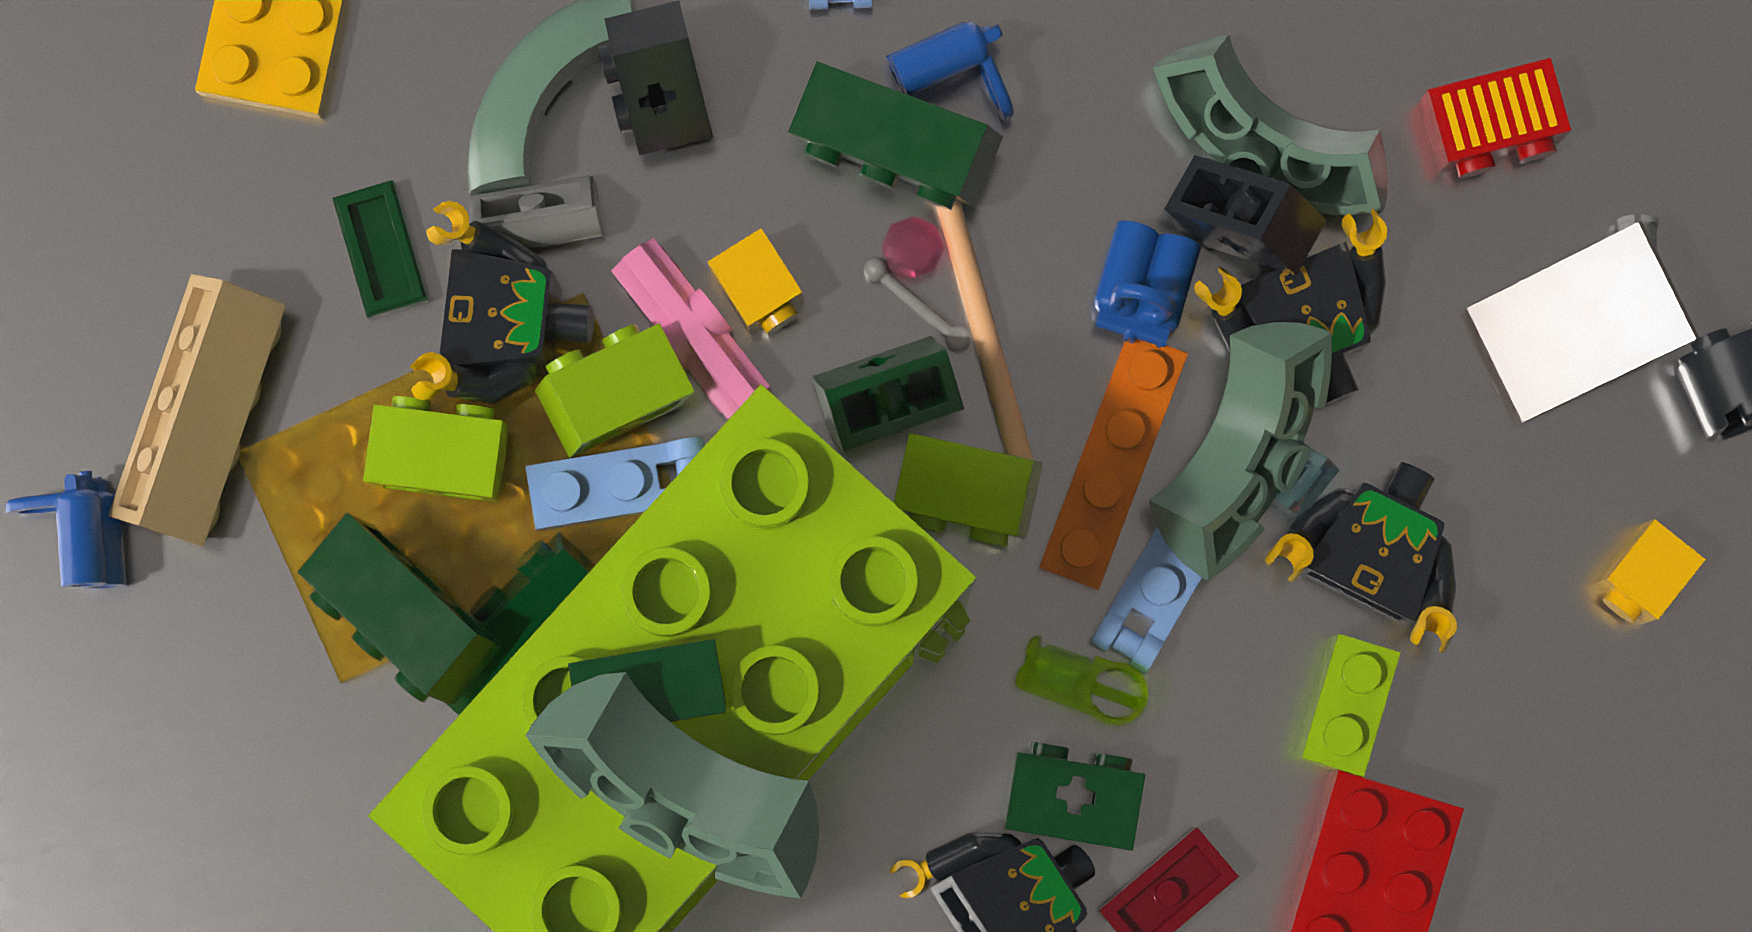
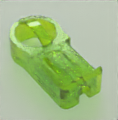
M1037 635L1030 639L1025 651L1026 658L1024 664L1019 668L1015 680L1016 686L1022 692L1093 717L1110 727L1121 728L1129 726L1143 716L1148 707L1150 694L1147 682L1138 669L1128 663L1110 661L1099 656H1095L1093 664H1090L1091 658L1047 643L1046 647L1041 646L1043 642L1042 636ZM1109 672H1125L1132 676L1137 684H1140L1142 695L1141 697L1134 696L1097 681ZM1094 694L1135 709V711L1129 716H1108L1101 712L1096 704H1094L1092 695Z

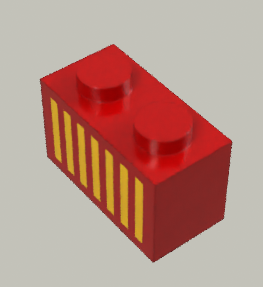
M1551 58L1431 88L1425 92L1419 101L1438 173L1457 169L1459 178L1471 177L1496 168L1494 159L1517 153L1520 162L1533 161L1557 152L1555 143L1561 142L1572 131Z

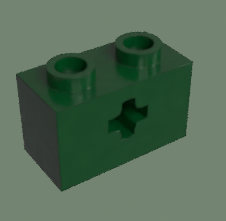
M932 336L812 376L830 436L843 451L964 410L947 349Z
M1031 742L1029 754L1015 753L1003 829L1133 851L1146 775L1131 771L1133 759L1095 753L1093 765L1068 761L1069 748L1038 742ZM1073 776L1082 778V789L1093 792L1091 804H1080L1076 814L1067 812V801L1056 798L1058 786H1070Z

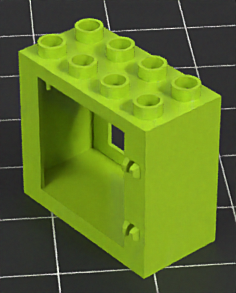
M760 384L370 812L368 817L493 932H674L720 881L714 878L718 865L702 860L676 848L671 859L620 830L618 827L624 818L623 815L602 801L591 790L586 797L580 799L551 770L525 736L546 706L571 688L568 663L715 639L728 713L671 723L697 742L737 763L776 776L810 781L919 659L936 665L946 655L945 649L949 646L948 640L941 637L943 632L950 636L951 641L956 643L966 633L964 628L970 623V619L965 608L977 577Z

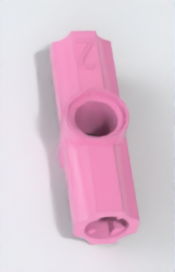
M654 237L630 251L611 270L612 274L652 323L649 328L660 323L684 371L688 369L701 386L702 391L727 420L760 384L768 391L771 390L768 382L731 337V334L734 332L717 308L700 288L695 291L682 274L678 265L664 250L663 246L658 244Z

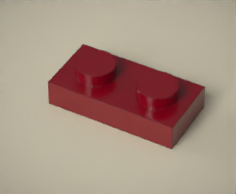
M1194 827L1101 906L1098 911L1115 932H1175L1239 876L1200 829Z

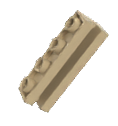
M191 274L108 514L109 517L204 547L208 532L215 526L219 517V500L229 471L233 469L240 455L239 441L249 412L255 407L260 397V380L269 353L276 346L280 338V321L286 304L225 280Z

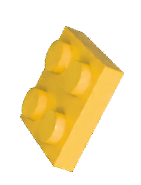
M214 0L195 91L200 96L322 119L347 0Z

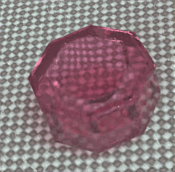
M915 216L891 224L881 246L889 272L910 282L935 274L945 251L937 227Z

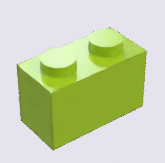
M636 323L628 325L602 340L605 346L604 349L585 358L580 349L574 350L555 359L546 366L549 374L544 377L535 389V392L569 459L682 406L695 392L660 323L641 332Z
M393 396L392 406L374 404L363 482L374 488L499 503L509 427L502 420H494L495 409L457 404L455 414L431 412V401L405 396Z
M909 433L894 504L902 511L910 512L909 517L921 528L945 532L947 521L972 526L970 539L1007 546L1009 535L1027 537L1043 462Z
M1339 633L1330 636L1293 759L1330 771L1341 770L1364 777L1401 652Z

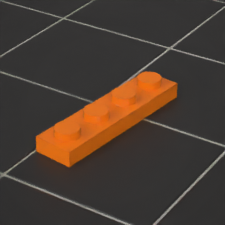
M1138 339L1133 344L1129 343V341H1124L1038 570L1093 591H1099L1188 353L1168 345L1158 348L1155 344Z

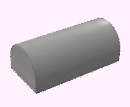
M587 175L468 197L469 224L473 221H479L511 236L528 249L603 237L601 215L593 176Z

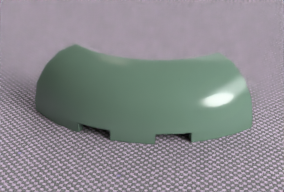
M577 0L541 21L507 55L494 74L480 102L473 123L467 163L469 197L471 195L532 185V155L547 107L569 80L573 81L581 73L601 62L598 47L610 44L604 19L635 11L633 0Z
M1229 34L1183 47L1163 57L1153 66L1159 89L1174 119L1187 138L1193 137L1215 161L1291 184L1320 214L1347 215L1350 213L1351 215L1371 214L1372 208L1376 209L1378 213L1383 212L1387 199V169L1380 129L1370 131L1333 130L1311 124L1284 111L1264 95L1249 78L1233 49Z
M1272 322L1250 326L1230 335L1228 378L1223 399L1212 427L1202 445L1183 471L1162 491L1149 499L1154 522L1164 541L1178 559L1200 577L1209 581L1242 555L1265 530L1258 521L1267 511L1279 491L1289 495L1298 480L1312 450L1311 447L1303 444L1312 419L1314 407L1325 409L1332 360L1330 332L1304 323Z
M626 672L602 674L573 685L551 701L529 728L525 736L551 770L580 799L586 797L591 790L602 801L623 815L624 818L618 828L645 846L671 859L676 848L702 860L718 865L714 878L733 885L777 896L802 898L816 863L819 840L817 803L809 781L762 772L737 763L707 748L685 734L659 713L641 694Z

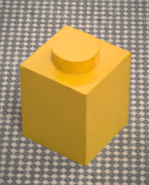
M762 228L707 262L710 272L750 335L762 327L767 335L789 324L799 315L795 306L804 301L803 293Z
M1653 519L1639 526L1595 584L1607 593L1603 598V602L1613 612L1630 623H1634L1637 618L1647 623L1658 620L1706 559L1656 519Z

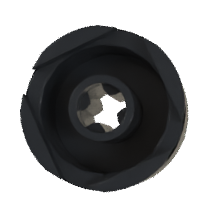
M1723 328L1696 339L1690 344L1693 351L1678 359L1679 367L1676 372L1707 441L1713 442L1720 434L1723 440L1751 432L1752 328L1734 336H1730L1727 328Z

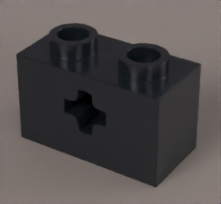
M679 0L605 18L610 44L599 46V55L607 84L620 82L623 94L612 96L618 126L621 134L633 131L639 155L713 138Z
M1194 155L1164 208L1201 245L1297 276L1327 222L1291 184Z

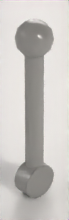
M872 257L866 261L864 265L865 276L871 281H881L945 336L946 345L950 350L960 352L968 347L971 336L966 328L962 326L953 327L894 277L889 272L888 264L884 259Z

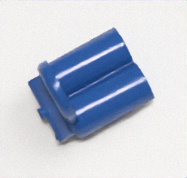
M971 21L961 22L886 56L888 67L899 91L909 96L977 66L1000 118L1005 122L1014 115L1010 96L988 44L1003 36L998 24L993 27H979Z
M1125 220L1117 222L1094 298V306L1098 311L1095 327L1124 335L1122 340L1125 342L1129 341V343L1133 344L1138 339L1155 344L1158 348H1161V346L1165 347L1169 333L1175 331L1180 325L1200 255L1201 245L1190 238L1177 234L1166 233L1160 235L1155 229L1142 223Z
M80 471L79 475L67 474L64 478L65 491L62 493L20 497L6 502L5 514L33 515L56 512L61 587H81V589L90 590L127 585L122 521L108 516L115 494L109 493L108 482L105 479H102V477H92V471Z

